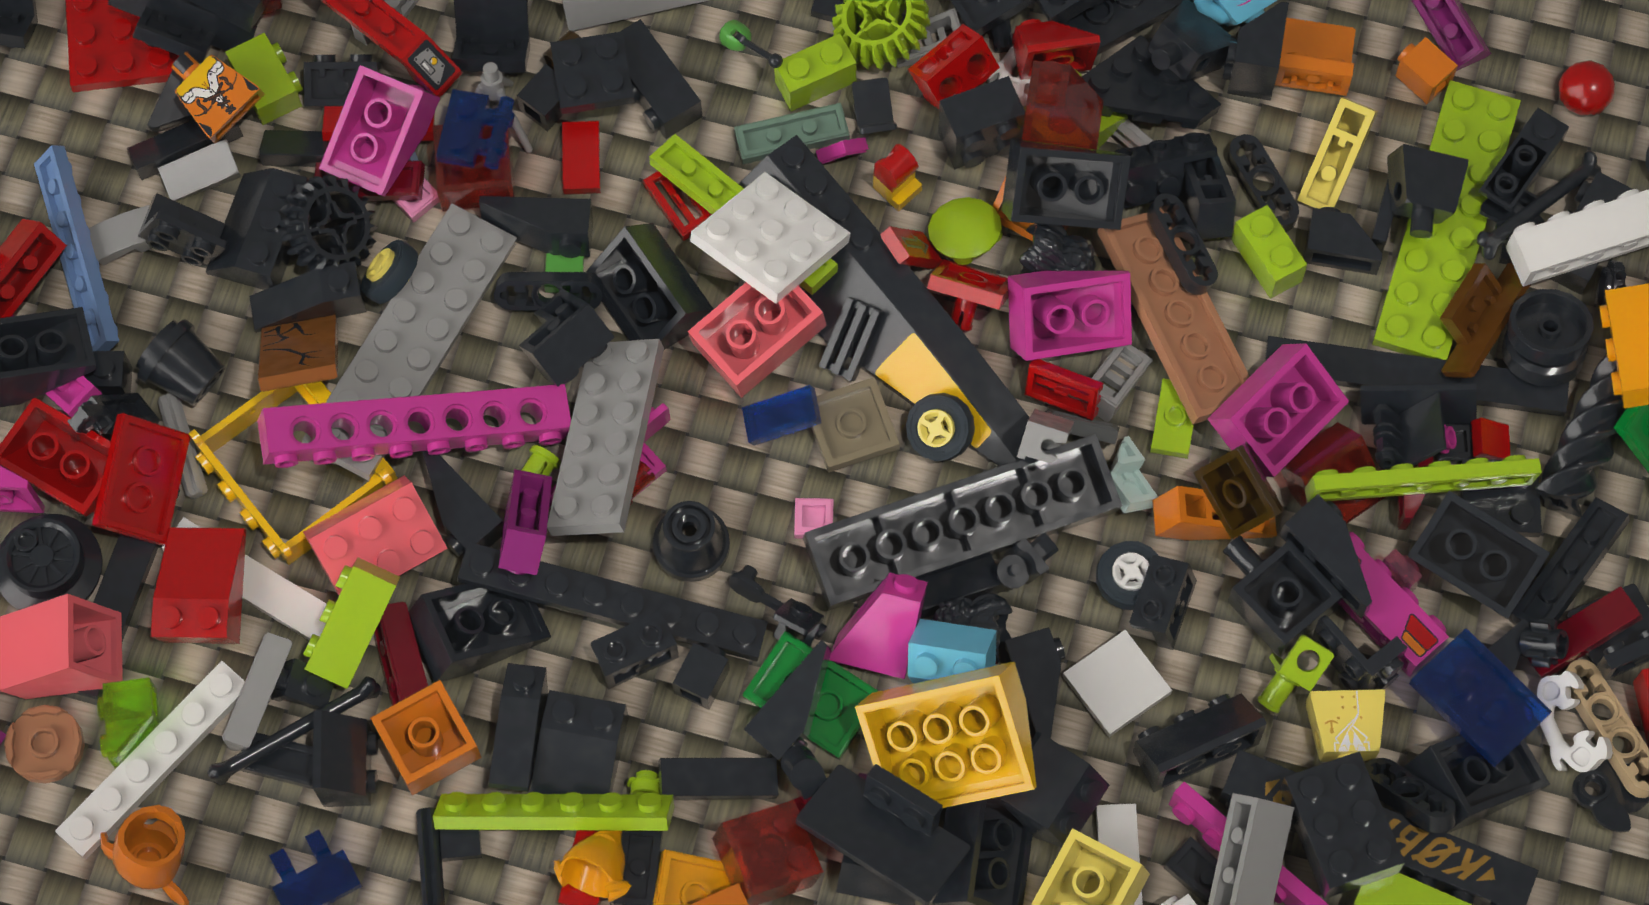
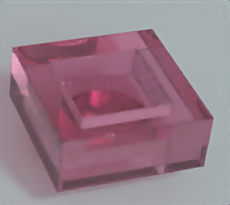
M1396 549L1383 560V563L1392 573L1391 578L1401 588L1407 587L1412 592L1416 589L1423 576L1419 573V568L1414 560L1407 555L1402 556Z

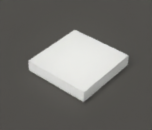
M1126 630L1063 672L1062 675L1108 737H1111L1172 693V689Z

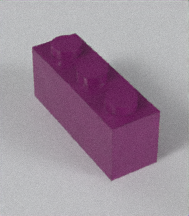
M514 469L505 510L498 568L506 569L514 574L527 573L537 575L547 533L552 484L551 476Z

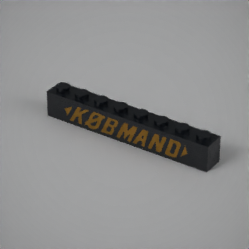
M1239 749L1219 802L1226 804L1225 808L1229 811L1232 793L1286 805L1279 788L1284 777L1297 772ZM1383 807L1405 861L1399 873L1472 905L1527 904L1539 870L1446 832L1432 833L1426 831L1405 816ZM1291 820L1290 831L1297 833Z

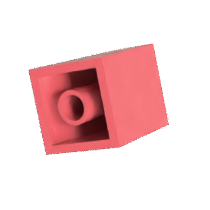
M65 594L0 616L1 692L23 699H34L79 693L78 691L102 690L123 686L121 612L71 594Z

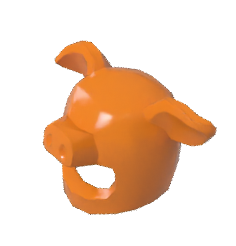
M154 805L143 807L133 812L121 825L114 844L109 842L106 832L100 834L102 851L113 861L115 868L123 879L141 889L155 890L163 888L171 900L177 904L189 905L186 895L172 881L184 856L185 830L181 818L171 808ZM148 819H159L153 824H144Z

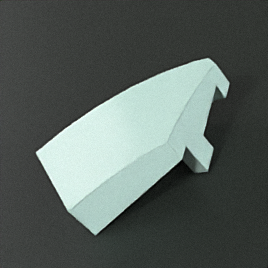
M1125 436L1121 441L1110 469L1122 504L1121 510L1123 513L1153 508V499L1158 497L1139 470L1145 458L1129 436Z

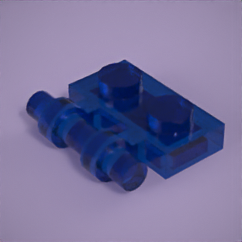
M452 89L436 153L437 161L474 168L477 155L486 156L484 162L486 168L498 169L500 159L505 157L508 146L505 142L507 130L512 127L515 114L512 112L514 99L507 96L500 97L498 108L493 110L489 109V95ZM484 125L493 126L491 138L481 139Z

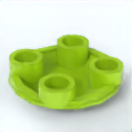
M970 197L953 199L941 205L932 215L928 225L929 240L935 249L946 257L953 258V261L959 265H968L974 258L990 251L1003 236L1001 219L995 208L981 199Z

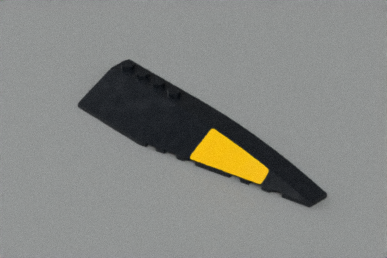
M798 135L767 155L739 183L742 188H746L766 172L850 232L849 243L831 257L838 264V272L813 295L800 286L824 314L827 326L818 335L823 337L828 344L847 297L855 298L884 312L861 369L875 375L883 381L884 386L912 406L930 394L947 393L958 397L969 407L974 417L975 431L970 446L976 449L978 454L988 462L992 461L998 466L1020 460L1021 458H1018L1017 455L1030 417L940 303L908 265L897 262L882 240L881 233ZM855 308V310H854V312H853V315H852V317H851V319H850V322H849V324H848V327H847V329H846V332H845V334H844V336H843V339H842L841 344H840V346H839V350H841V348H842V345H843V343H844V340H845V338H846V335H847V333H848V331H849V328H850V326H851V323H852V321H853V318H854V316H855V314H856V311H857L856 308ZM867 313L849 353L851 359L855 354L870 315Z

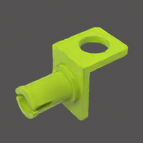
M1301 635L1285 659L1271 653L1269 659L1273 663L1276 673L1262 694L1257 698L1258 702L1272 712L1279 713L1280 708L1295 686H1302L1308 691L1313 689L1334 658L1333 652L1306 635ZM1313 650L1318 654L1319 662L1314 669L1302 670L1298 667L1297 658L1303 651Z

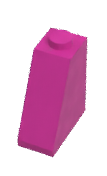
M889 573L838 633L829 660L905 679L908 671V643L921 617L928 582L918 580L907 574Z

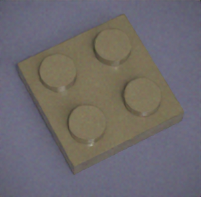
M875 377L803 400L804 409L828 473L900 449L898 437Z

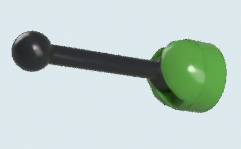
M730 20L723 25L719 34V39L723 46L736 52L743 51L747 47L767 59L771 67L779 68L782 65L783 58L780 54H771L751 42L752 34L745 24L738 20Z

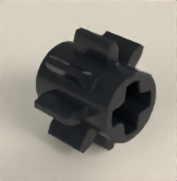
M1539 618L1538 622L1532 621L1531 627H1526L1522 631L1520 649L1524 656L1532 657V666L1550 668L1551 664H1558V659L1566 657L1569 649V637L1565 630L1557 629V620Z

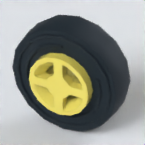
M399 239L384 247L372 260L363 277L361 284L363 294L379 304L386 303L395 297L407 284L417 266L418 253L415 248Z
M947 393L930 394L917 401L910 410L906 423L907 437L913 449L922 457L934 461L952 460L963 454L971 444L975 431L974 417L969 407L958 397ZM944 420H945L946 428L948 429V431H947L946 429H944V425H943V421H944Z

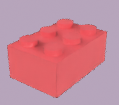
M746 282L688 331V334L698 351L742 398L824 329L827 324L822 310L799 285L775 304Z
M405 475L303 532L338 596L342 589L335 585L344 566L347 565L352 568L358 557L400 576L448 549L412 482Z

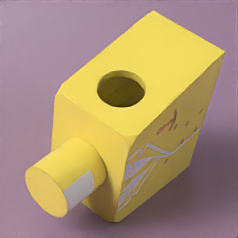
M1385 689L1310 691L1306 700V710L1320 761L1329 762L1360 751L1363 761H1369L1377 757L1381 745Z

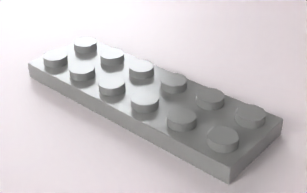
M660 339L609 342L607 349L600 356L589 359L584 364L547 523V529L551 536L622 533L625 531L664 346Z

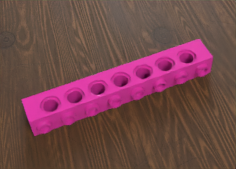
M561 384L560 386L547 385L270 407L262 409L257 423L263 465L275 464L277 468H288L297 465L299 461L313 460L314 464L325 465L337 461V458L352 457L353 461L360 462L371 460L375 455L390 454L391 458H404L417 451H428L429 455H441L448 453L453 448L464 447L468 452H477L488 448V445L502 444V447L506 449L518 448L525 445V442L539 441V444L544 446L560 443L568 434L571 417L565 384ZM526 412L531 414L535 418L536 424L526 423L521 418L520 413ZM490 415L496 418L499 427L487 425L483 416ZM452 418L457 420L461 424L462 430L451 429L447 425L446 419ZM408 422L420 423L424 427L425 433L418 434L413 432L409 428ZM374 424L382 426L386 430L387 436L379 437L371 431L370 426ZM332 429H344L349 434L350 439L340 440L336 438L332 433ZM293 432H306L310 436L311 442H299L294 437Z

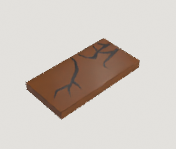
M336 315L262 328L258 381L261 391L265 392L338 377V323Z

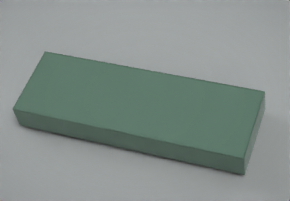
M841 103L734 127L743 165L763 160L767 155L796 135L809 149L835 144L843 140H850Z

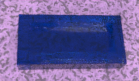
M811 385L742 407L748 443L753 446L822 423L816 391Z

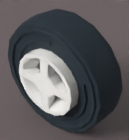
M1123 541L1111 546L1102 554L1096 568V583L1101 595L1115 607L1122 610H1133L1150 560L1153 555L1158 554L1150 546L1139 541Z

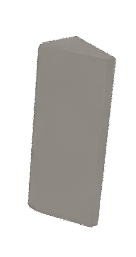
M268 632L264 635L222 736L228 749L238 751L248 749L251 746L292 647L291 640Z

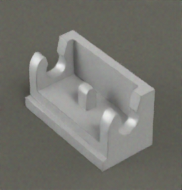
M1034 409L1027 422L1017 457L1025 459L1027 456L1043 462L1056 461V455L1046 453L1042 448L1049 450L1061 446L1062 444L1060 443H1066L1075 421Z

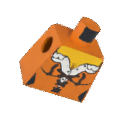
M185 52L175 60L171 67L184 79L176 88L175 93L204 133L214 143H217L265 95L256 84L213 55L208 56L199 64L188 52Z

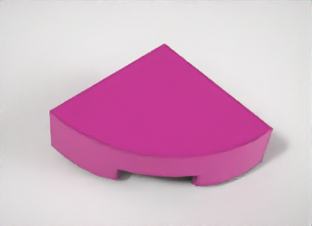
M866 137L843 140L816 150V154L820 163L825 164L845 156H856L865 153L869 148Z

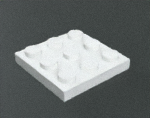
M764 172L692 230L690 242L777 304L847 245L850 239V232Z

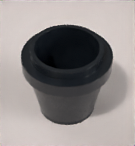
M186 319L181 320L179 323L173 320L158 333L136 364V367L140 369L137 378L146 385L152 383L195 406L216 384L226 367L195 333V326Z
M683 501L671 507L658 523L653 536V549L658 564L667 574L678 580L694 582L707 579L722 568L729 555L730 538L724 521L715 512L699 502ZM687 526H694L697 529L693 536H686L682 531Z

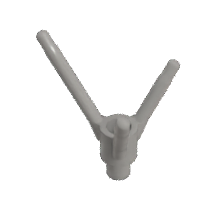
M486 63L483 66L481 82L451 122V126L454 128L458 127L481 97H485L488 100H498L525 151L531 153L533 150L505 94L504 86L512 87L513 81L503 77L495 63Z

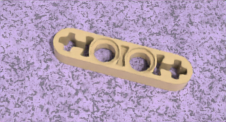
M1583 659L1573 661L1565 671H1572L1579 677L1586 676L1589 679L1584 684V689L1571 687V698L1580 700V704L1575 707L1589 731L1595 732L1593 737L1596 742H1598L1599 737H1607L1610 740L1613 754L1611 759L1607 760L1626 790L1638 798L1649 797V782L1648 784L1646 781L1638 782L1635 778L1638 773L1642 776L1649 775L1648 746L1595 664ZM1589 692V694L1592 696H1590L1589 699L1586 700L1585 696ZM1597 703L1606 705L1611 711V719L1600 720L1596 718L1592 712V705ZM1617 736L1627 738L1631 742L1632 752L1621 753L1617 751L1613 746L1612 739ZM1636 757H1639V761H1638L1637 764L1635 765V763L1632 762V761H1633Z

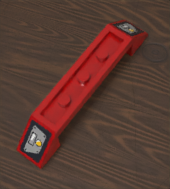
M320 0L404 65L411 78L429 93L441 97L463 73L424 31L385 1Z

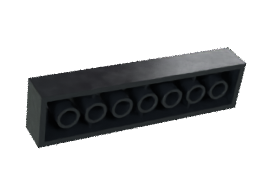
M1094 434L1044 451L1057 456V460L1054 462H1043L1026 457L1025 459H1020L805 532L803 541L827 610L830 611L870 597L889 573L907 574L920 580L1011 549L1024 538L1031 542L1044 532L1049 536L1116 513L1122 507L1097 435Z

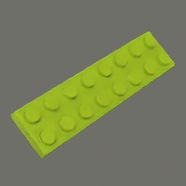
M1449 80L1429 150L1469 160L1457 209L1451 217L1442 223L1433 224V235L1430 238L1411 236V218L1408 219L1372 345L1405 355L1447 361L1453 337L1440 320V317L1475 263L1479 250L1477 235L1484 231L1487 218L1479 213V209L1487 197L1480 194L1479 190L1507 151L1521 100Z

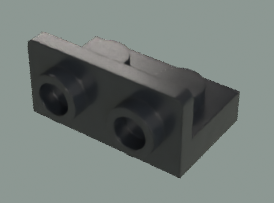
M350 54V62H336V55H313V62H304V106H344L359 66L361 65L379 72L381 62H372V54Z
M1153 555L1150 560L1129 623L1133 628L1152 632L1159 647L1173 650L1197 582L1189 563L1158 555Z
M659 611L591 642V648L598 660L608 689L679 658L677 643L662 612Z

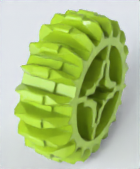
M843 0L845 4L835 5L837 16L832 18V25L835 28L833 36L840 33L856 64L861 62L862 66L867 69L875 63L876 67L882 71L886 62H890L891 65L896 67L897 59L903 57L909 60V51L911 49L920 51L918 40L927 39L925 28L931 26L928 16L929 7L925 0ZM907 9L905 19L900 26L899 22L903 18L901 14ZM863 18L864 20L862 24L859 26L861 30L856 35L857 26L860 20Z

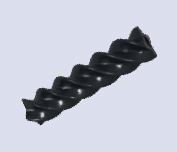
M1607 352L1593 371L1590 387L1579 399L1574 411V418L1562 432L1557 451L1546 463L1542 474V481L1534 488L1543 497L1544 506L1549 510H1562L1577 517H1582L1578 500L1594 493L1598 486L1594 468L1613 458L1614 450L1610 436L1617 433L1614 426L1627 408L1624 409L1622 395L1614 396L1611 373L1617 372L1616 361L1608 362Z

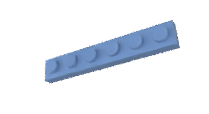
M51 145L34 163L52 231L67 245L59 256L74 308L83 307L93 351H110L119 342L118 328L114 323L110 310L109 297L103 285L99 261L95 256L90 238V229L86 224L81 207V197L77 192L72 175V165L68 160L65 146Z

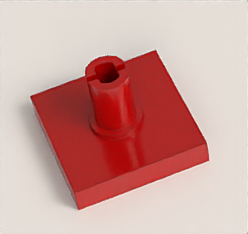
M944 259L930 274L927 289L956 297L951 318L959 325L964 312L960 329L970 331L973 327L972 323L978 304L999 310L1008 299V278Z

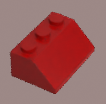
M33 398L0 443V466L26 479L31 485L80 514L88 516L96 509L111 441L92 430L88 433H76L67 422L68 419H71L70 417L41 400Z

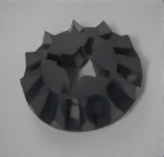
M1610 260L1607 266L1603 267L1597 288L1598 311L1599 306L1606 305L1605 290L1627 286L1625 285L1627 274L1623 262Z

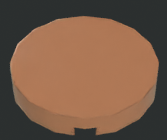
M41 705L29 708L21 714L22 716L15 723L13 722L10 725L4 742L6 758L16 773L30 782L46 784L59 781L73 772L82 759L85 747L83 730L75 718L60 707Z

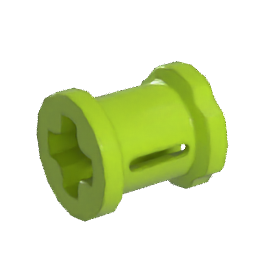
M532 445L529 450L531 455L521 471L549 476L553 469L559 468L561 461L547 449L538 445Z

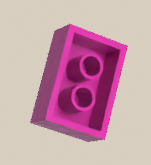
M1306 343L1282 344L1207 419L1231 451L1246 443L1265 477H1275L1349 403V400Z

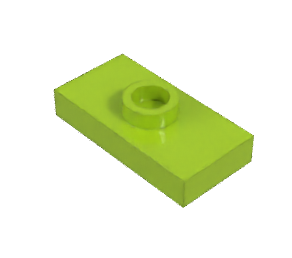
M1163 378L1150 453L1188 459L1193 425L1171 380Z

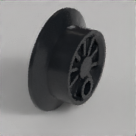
M42 514L21 522L6 535L0 545L1 594L17 610L65 594H71L87 600L95 590L102 573L103 557L96 537L82 522L62 514Z

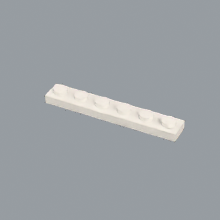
M221 661L55 832L86 860L101 845L100 834L106 832L109 837L232 711L245 681Z

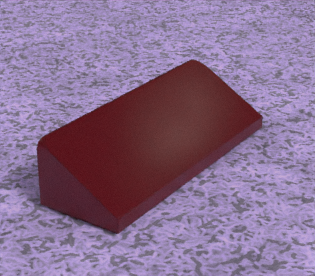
M1620 586L1557 625V629L1565 630L1569 637V649L1566 657L1558 659V664H1551L1550 668L1534 666L1533 668L1541 679L1546 676H1552L1573 661L1578 660L1643 619L1642 615ZM1527 657L1532 665V657Z
M405 602L390 603L387 605L374 632V639L393 706L428 687L407 604Z

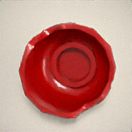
M1591 60L1576 62L1563 73L1559 81L1560 100L1569 111L1578 115L1600 114L1614 99L1616 88L1613 75L1604 65Z

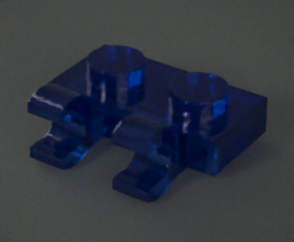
M320 830L305 836L318 863L298 874L284 848L269 855L282 879V882L272 887L281 905H329L363 887L344 850L332 854Z

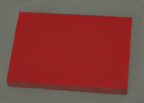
M125 413L117 414L92 525L160 546L166 545L190 442L189 434Z

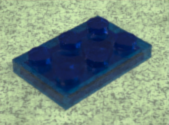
M1467 628L1409 682L1494 768L1552 713Z

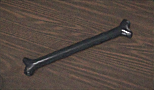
M1592 151L1585 152L1581 165L1492 232L1481 231L1477 235V244L1482 248V256L1486 260L1495 258L1498 246L1512 235L1515 228L1536 218L1583 183L1584 180L1594 179L1597 172H1601V167L1597 165L1596 154Z
M366 676L357 687L316 710L341 714L362 701L377 698L380 694L381 686L376 683L374 678ZM314 711L222 763L210 765L207 772L209 778L213 779L216 784L225 785L235 773L313 730Z

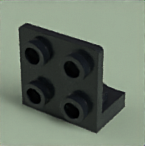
M158 193L153 196L138 237L147 240L146 243L150 247L160 251L170 250L181 255V259L184 262L194 266H207L225 250L228 243L220 239L225 223Z
M1635 584L1625 586L1623 589L1637 607L1643 619L1586 654L1590 662L1595 664L1606 681L1649 662V607ZM1600 598L1569 611L1566 618L1572 617Z

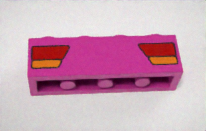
M1350 531L1349 534L1372 599V604L1368 613L1362 619L1343 599L1339 605L1381 648L1398 636L1408 647L1402 659L1405 664L1401 669L1411 677L1444 647L1449 638L1446 634V628L1436 616H1428L1419 606V601L1415 594L1407 587L1401 588L1391 578L1392 573L1381 560H1374L1364 550L1365 546L1362 540Z

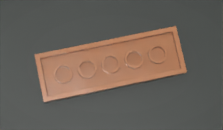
M1147 213L1122 219L1121 230L1099 228L1097 233L1116 271L1130 272L1131 302L1192 425L1207 421V418L1250 377L1208 293L1195 295L1184 289L1148 221ZM1175 237L1174 242L1176 246L1186 251L1180 237Z

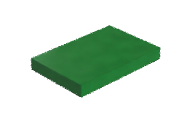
M785 631L742 694L743 698L761 709L813 648ZM829 660L812 727L807 739L841 760L861 729L855 706L871 693L878 692V690Z

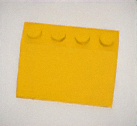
M1015 662L874 692L855 706L873 766L875 764L881 766L942 804V808L1034 790L1037 787L1026 698Z

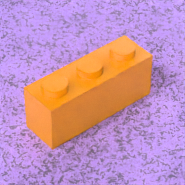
M1649 283L1605 290L1606 305L1599 306L1602 328L1610 327L1611 338L1605 339L1608 362L1616 361L1617 372L1611 373L1614 396L1622 395L1624 409L1649 405Z

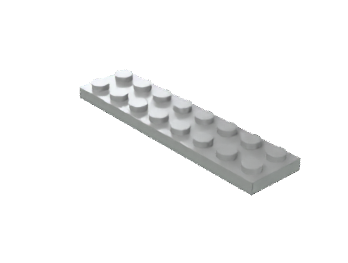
M451 204L419 254L417 266L409 281L390 300L326 403L423 395L515 247L517 237ZM376 424L370 426L371 431L379 437L387 436V432L382 426ZM332 429V433L336 438L340 440L350 439L349 434L344 429ZM307 433L303 437L302 443L311 442V438ZM386 454L375 455L371 460L360 462L353 461L352 457L337 458V461L334 463L370 481Z

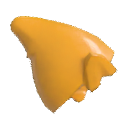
M600 830L574 845L564 855L562 861L560 859L554 861V871L562 887L570 884L591 896L608 898V902L626 895L632 886L627 881H623L625 853L622 846V831Z

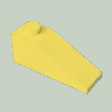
M1341 97L1297 201L1318 209L1322 207L1335 208L1376 118L1377 110Z

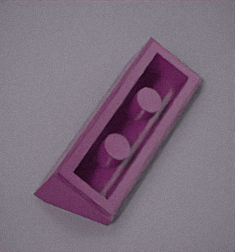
M1411 0L1442 52L1458 65L1456 71L1478 62L1491 54L1459 0Z

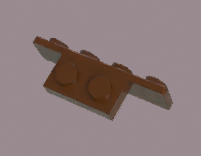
M1474 263L1441 315L1440 320L1457 343L1441 370L1445 377L1472 378L1475 376L1507 324L1514 303L1531 286V284L1522 286L1513 263H1508L1498 279L1495 278L1486 263Z

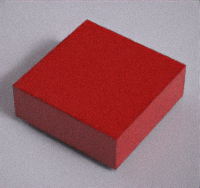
M1482 417L1472 421L1473 457L1503 460L1511 456L1509 425Z

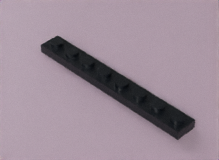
M472 542L467 544L457 582L621 626H627L659 611L662 612L675 640L692 645L696 643L702 647L705 644H711L726 654L758 661L767 621L540 561L537 575L527 573L514 574L506 569L498 568L500 550Z

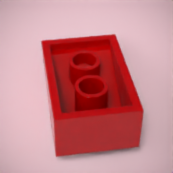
M169 528L153 596L152 638L164 643L240 644L246 546L245 528Z

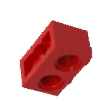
M962 24L913 64L908 71L926 101L939 109L940 100L976 88L978 85L986 82L989 76L997 71L1000 66L983 36Z

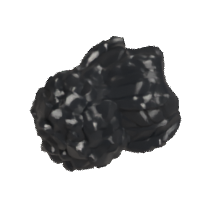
M1034 223L1026 229L1027 232L1033 235V245L1019 258L1020 263L1023 265L1020 271L1021 274L1038 271L1095 270L1094 247L1088 244V241L1082 236L1067 235V231L1062 225Z
M994 593L981 594L974 600L957 596L941 601L931 620L997 630L995 664H998L1000 662L998 649L1004 648L1005 640L1011 639L1009 632L1006 630V621L1008 614H1011L1013 610L1005 598Z

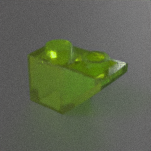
M149 677L103 683V697H98L97 705L100 720H105L106 734L100 735V747L103 758L108 757V760L115 769L159 725L157 688Z

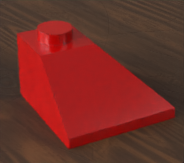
M1030 19L1022 22L1020 25L1015 26L1012 37L1020 80L1066 74L1073 69H1076L1078 72L1091 70L1101 43L1100 36L1055 21L1041 22L1039 19Z

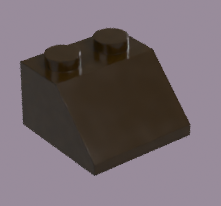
M1246 443L1193 472L1231 540L1284 511L1275 491L1270 486Z

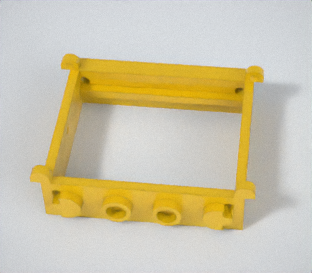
M322 381L265 392L261 391L201 436L195 429L188 433L199 451L195 458L208 475L213 471L221 479L217 486L230 503L235 499L244 509L239 514L249 528L254 531L259 527L266 536L262 543L275 559L282 556L288 565L312 549L303 533L305 530L397 480L393 468L383 457L369 482L285 543L213 453L258 420L263 408L277 407L296 392L303 397L307 404L326 403L331 392Z

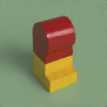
M896 144L886 158L878 160L874 164L873 188L898 212L922 191V184L915 178V171L919 167L918 162L907 148L901 144Z

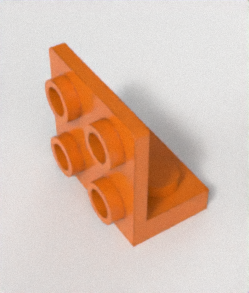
M1286 18L1281 58L1275 85L1347 96L1354 69L1352 55L1356 29L1341 25Z

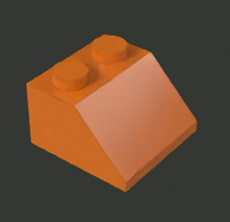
M441 680L371 717L379 736L412 796L481 758L474 739Z

